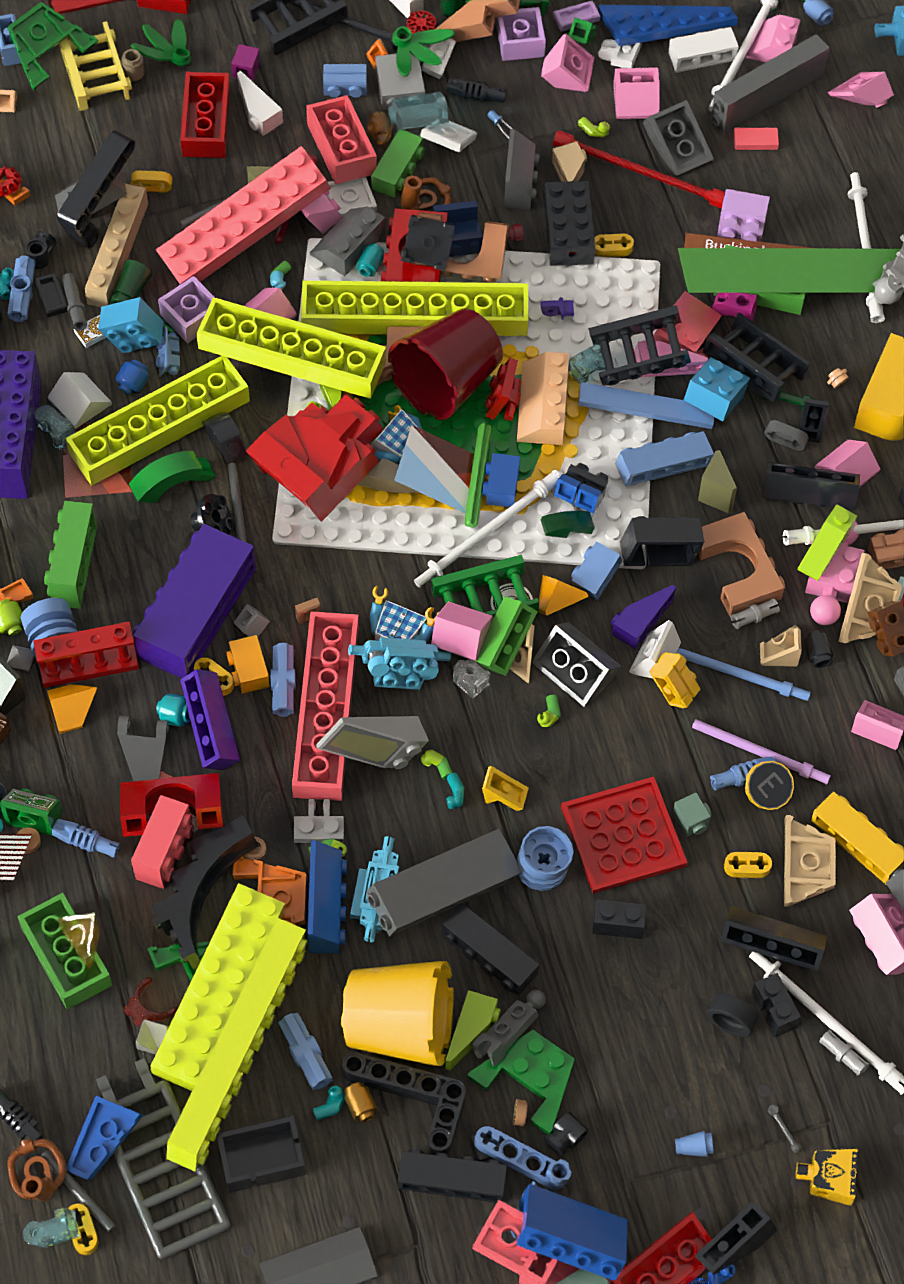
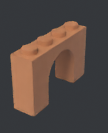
M420 212L418 215L439 221L443 219L441 214ZM486 221L482 249L479 255L469 262H456L449 258L445 271L441 270V275L452 276L453 273L461 274V278L474 279L475 276L483 277V281L496 282L497 279H501L509 224ZM413 262V263H412V264H415V265L430 266V265L421 264V263H417V262Z
M745 512L702 526L705 542L699 553H697L700 560L723 552L733 551L748 557L755 568V572L750 577L722 588L720 599L730 618L732 614L744 611L752 604L759 605L772 598L776 601L782 599L785 582L781 576L777 575L773 559L767 556L764 542L761 538L757 537L754 523L751 519L747 518Z

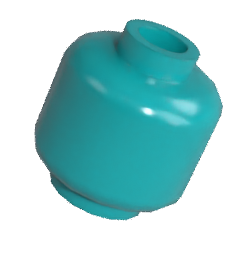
M166 694L158 702L156 707L157 714H159L160 720L168 721V725L181 727L191 721L183 695Z

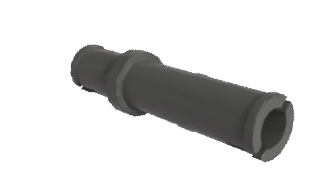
M66 273L62 276V282L68 301L67 311L72 318L73 328L81 331L87 327L84 315L86 311L85 305L81 303L76 276L73 273Z

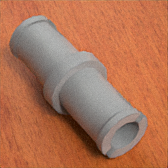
M772 598L759 605L752 604L748 609L732 614L731 621H737L732 623L733 626L739 629L752 622H761L762 618L778 613L780 611L779 606L770 608L778 604V602Z
M828 1030L820 1039L819 1043L830 1050L836 1056L835 1059L838 1062L845 1063L857 1076L863 1074L868 1068L869 1063L855 1053L850 1044H845L831 1030Z

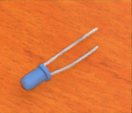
M489 111L488 117L496 126H499L503 134L509 139V136L502 130L499 124L502 121L510 129L512 128L495 111Z

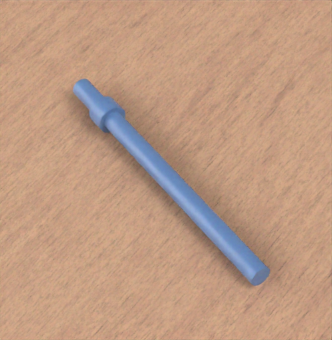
M678 648L676 652L688 661L779 691L781 695L787 697L791 695L806 701L809 700L811 692L795 687L793 683L787 681L780 682L682 648Z

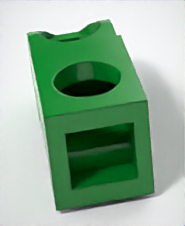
M575 17L569 36L575 41L592 44L597 32V26L592 22Z

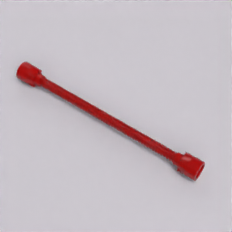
M560 130L557 131L554 137L553 147L557 148L577 142L580 149H584L588 155L612 164L614 163V165H619L634 172L637 171L639 174L657 181L660 180V182H665L668 185L670 184L693 194L696 193V195L708 200L710 205L722 209L725 191L717 188L706 190L685 181L682 182V180H677V178L667 174L664 175V173H659L656 170L654 171L626 159L623 160L621 157L618 158V156H613V154H608L580 143L574 139V135Z

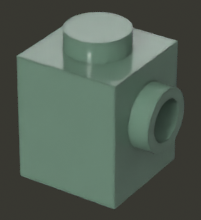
M697 793L674 803L673 814L686 836L692 834L699 835L707 830L711 811L706 803H702Z

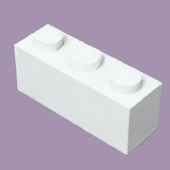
M731 27L670 39L669 56L675 72H681L734 61L739 46Z

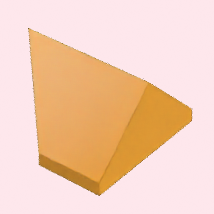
M542 575L539 593V613L547 616L589 596L583 590Z
M69 684L47 691L59 734L83 728L84 720L97 687Z

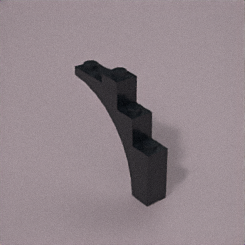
M244 815L224 824L223 827H218L190 841L194 850L190 852V855L194 862L171 873L175 881L171 884L175 894L152 904L155 911L152 919L157 929L163 928L167 936H172L175 944L180 942L181 948L177 950L183 962L189 961L193 970L198 968L201 962L197 948L196 932L199 914L207 895L215 882L232 864L245 854L259 847Z

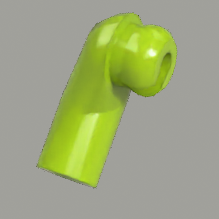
M586 117L581 118L578 122V125L591 137H605L610 130V125L607 122H600L599 126H596Z

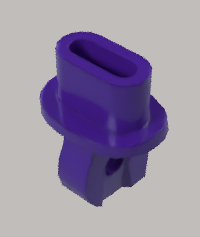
M559 297V301H540L541 311L545 316L561 315V320H564V317L574 316L573 300H563V297Z

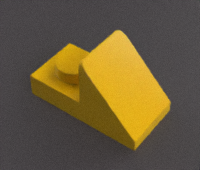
M492 766L488 767L482 788L487 804L500 801L516 811L523 809L529 789Z

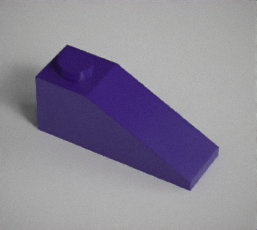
M671 585L627 606L622 613L618 612L611 622V625H613L612 635L636 650L675 599L676 587Z

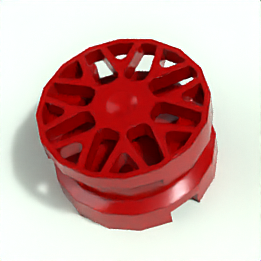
M416 11L408 17L407 28L411 30L412 34L435 30L436 19L427 11Z

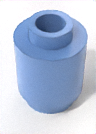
M806 0L804 2L803 8L805 13L819 26L827 25L832 21L834 10L824 0Z

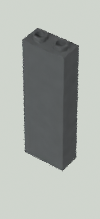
M815 34L715 91L711 114L713 125L725 133L823 77L830 49L828 45Z
M497 829L374 883L366 891L367 900L370 906L375 908L382 929L387 931L389 936H392L461 903H465L514 881L522 873V870L500 829Z

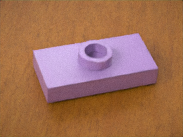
M593 1L553 12V17L561 32L571 29L575 17L592 23L600 21V14Z

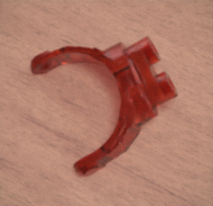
M151 977L145 978L137 986L134 996L128 1000L129 1004L123 1008L124 1013L128 1017L131 1015L134 1017L132 1021L137 1027L142 1025L143 1020H165L174 1016L178 1010V1007L175 1006L168 1012H153L141 1006L139 1002L140 994L153 981Z

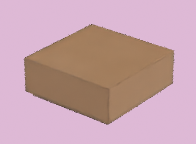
M317 598L295 606L296 619L299 624L310 620V612H321L320 603Z

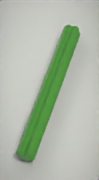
M485 423L478 427L464 524L470 528H475L478 525L492 431L491 425Z

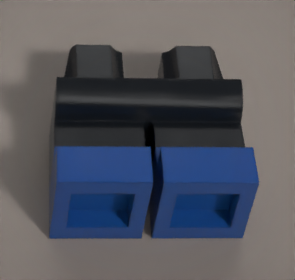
M582 463L576 466L571 464L565 475L562 474L558 478L554 496L571 504L575 502V506L594 514L604 498L609 477L602 472L596 475L590 473L588 466Z

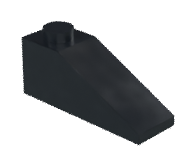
M805 399L801 411L799 429L809 436L808 441L820 443L829 402Z
M752 1201L705 1245L695 1257L715 1275L759 1249L778 1230L771 1218Z

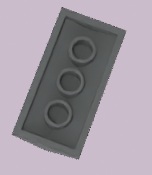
M360 1227L259 1263L266 1284H361L378 1278Z

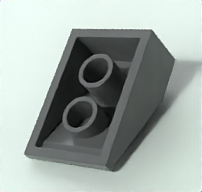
M687 100L651 115L643 122L651 142L675 177L714 160Z

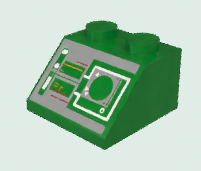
M13 788L0 802L6 825L21 829L27 827L34 828L38 833L53 836L52 828L56 821L60 819L63 811L60 800L55 796L48 794L44 796L38 795L29 789L18 790Z

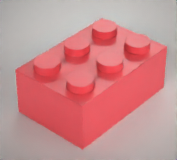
M160 795L131 859L136 880L164 889L167 882H171L173 878L171 873L175 871V868H173L175 862L182 858L185 848L183 844L186 838L189 839L194 829L188 804Z

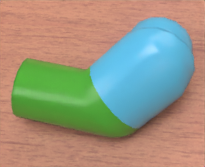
M283 261L271 272L270 284L272 287L274 286L282 290L286 286L283 276L291 270L288 262Z

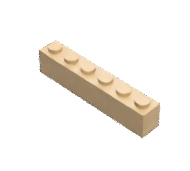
M125 184L127 194L118 200L85 286L87 304L103 307L111 304L112 292L120 277L123 263L128 259L148 206L147 192L144 187Z

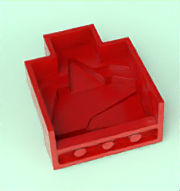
M345 394L330 411L322 405L317 407L311 402L295 416H288L286 414L264 431L246 452L265 475L268 473L306 505L317 519L322 522L379 463L374 455L376 450L370 443L379 435L383 428L378 422L380 418L372 410L367 412L360 400L356 397L352 400Z

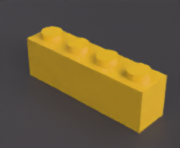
M833 791L814 810L811 821L827 835L835 838L842 848L883 883L891 879L890 876L894 871L904 867V847L890 840L886 832L870 823L864 813L857 812L851 807L845 797L838 796Z

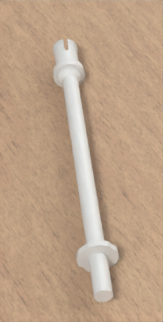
M761 0L763 6L721 85L713 87V96L715 91L733 81L770 9L777 7L778 0ZM713 100L708 108L711 112L713 107Z
M852 173V189L848 191V197L855 201L862 249H871L863 201L868 191L866 188L861 187L859 173ZM869 292V296L866 298V305L870 310L871 322L881 323L885 320L883 306L874 299V292Z
M554 469L541 481L537 480L533 483V490L440 561L435 563L430 560L428 562L429 569L414 580L416 586L420 588L434 576H443V569L537 497L545 498L548 496L549 491L556 487L561 474Z
M904 520L856 525L854 532L856 534L904 529ZM804 526L803 529L785 530L783 536L788 538H783L784 544H812L820 529L814 530L810 526Z
M752 952L749 957L766 971L763 978L778 973L788 992L878 1070L879 1078L882 1081L886 1080L901 1095L904 1094V1087L899 1083L901 1082L904 1085V1075L895 1068L896 1065L893 1062L885 1063L784 975L779 970L781 965L779 961L772 964L760 953Z

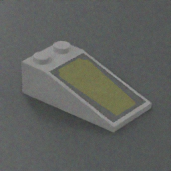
M418 716L341 717L316 744V747L319 750L378 767L401 769L408 765V762L414 755L421 752V748L429 740Z

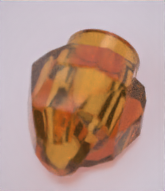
M375 112L369 117L370 121H368L367 132L375 139L377 144L384 145L392 135L393 124L387 118L385 112Z

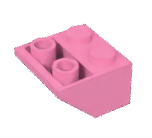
M658 68L615 69L613 86L616 119H643L658 113Z

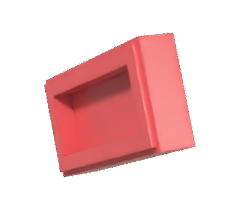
M734 128L735 150H778L777 128Z

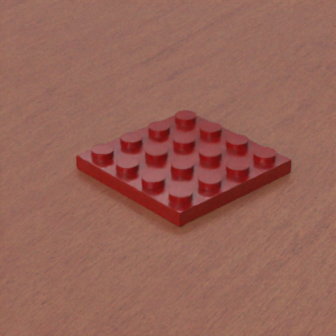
M654 777L561 803L564 818L593 894L687 867L686 857Z

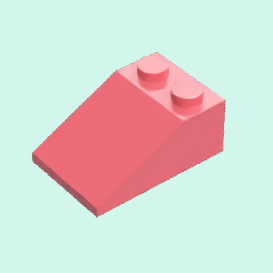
M684 291L674 304V306L677 305L682 322L676 324L675 327L680 348L696 353L722 315ZM657 329L654 334L655 341L670 344L667 329Z

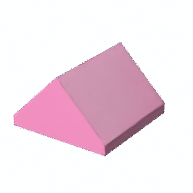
M265 288L244 305L245 307L291 320L297 316L294 308L280 288Z
M855 440L845 441L815 465L816 469L860 474L859 488L880 472V467L868 442Z
M448 601L436 615L431 644L437 645L438 649L476 661L493 616Z
M864 700L857 712L851 732L897 750L904 734V715Z

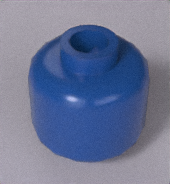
M134 359L131 362H124L115 377L120 385L119 389L128 395H131L132 392L140 393L149 379L148 368Z

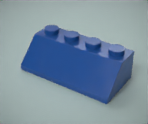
M311 840L309 952L340 954V945H345V930L341 929V921H346V906H341V898H346V883H342V875H347V860H342L341 850L316 840Z

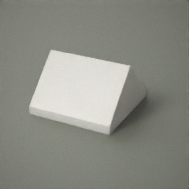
M63 372L48 396V400L75 429L112 405V402L85 373Z
M668 620L646 635L629 671L630 673L653 679L649 671L655 663H658L657 660L665 652L673 654L677 652L681 641L671 621Z

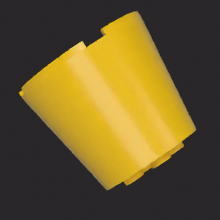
M435 961L352 970L344 988V1004L341 1018L347 1046L429 1065L442 1066L446 1060V1055L442 1053L444 1048H449L453 1024L454 992L453 988H448V979L452 977L449 963L447 961Z

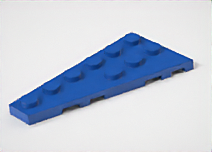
M597 5L602 21L618 46L735 26L738 21L731 7Z

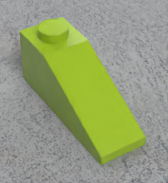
M836 504L797 570L819 581L853 530L857 515Z
M468 990L445 1060V1069L451 1070L473 1048V1042L482 1032L486 1033L491 1028L492 1023L498 1021L501 1009L497 1008L498 999Z

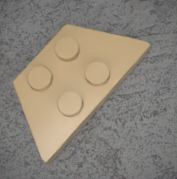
M862 553L838 642L848 643L849 641L866 639L876 635L869 625L868 619L870 617L868 611L891 601H899L902 586L895 579H892L883 567H879L869 554Z
M786 815L784 907H789L835 887L836 839L825 833L818 832L816 828L808 824L804 826L793 820L794 817L791 815Z

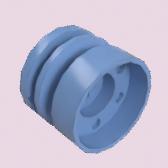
M48 598L37 601L28 606L20 617L25 633L28 636L32 654L35 657L33 640L78 632L76 624L73 622L69 604L61 598Z
M550 826L537 827L528 832L522 841L516 860L522 870L519 878L525 885L535 890L545 891L561 884L565 879L573 856V847L568 836L561 830Z

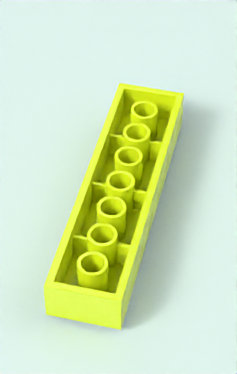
M214 297L197 331L198 349L370 399L386 364L385 346Z
M220 356L65 438L68 453L92 486L203 427L202 421L221 412L229 413L250 401L248 385L229 359L225 356Z
M238 883L151 1064L152 1074L193 1091L277 918L282 919L285 913V903Z

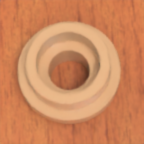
M837 368L828 375L830 379L827 383L837 388L849 378L846 374L847 370Z

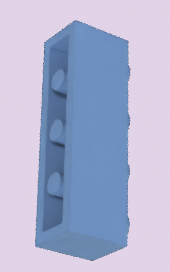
M704 431L699 433L690 432L682 437H670L662 442H650L634 449L631 447L626 448L619 453L615 464L625 487L707 467L714 453Z

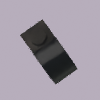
M221 412L202 421L210 441L216 443L225 464L232 463L248 455L240 439V432L229 414Z

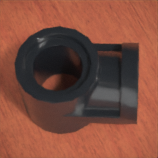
M38 231L34 239L29 240L25 245L26 256L35 260V269H43L49 264V255L57 244L56 239L45 231Z
M567 1112L553 1127L552 1130L554 1132L547 1134L544 1140L557 1155L562 1157L566 1154L568 1147L571 1149L576 1147L585 1138L589 1129L571 1112Z

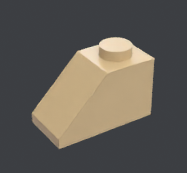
M577 142L554 148L552 164L561 182L579 181L587 161L584 149H580Z

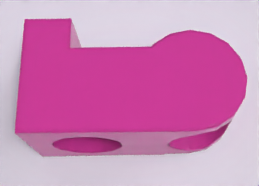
M717 293L712 309L722 316L736 317L738 313H741L753 322L757 311V295L748 293Z

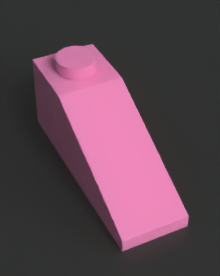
M646 340L638 342L635 347L636 362L650 359ZM655 341L659 357L672 353L670 344ZM688 351L691 363L686 364L684 367H673L665 369L659 374L650 373L641 377L696 374L708 361V358Z

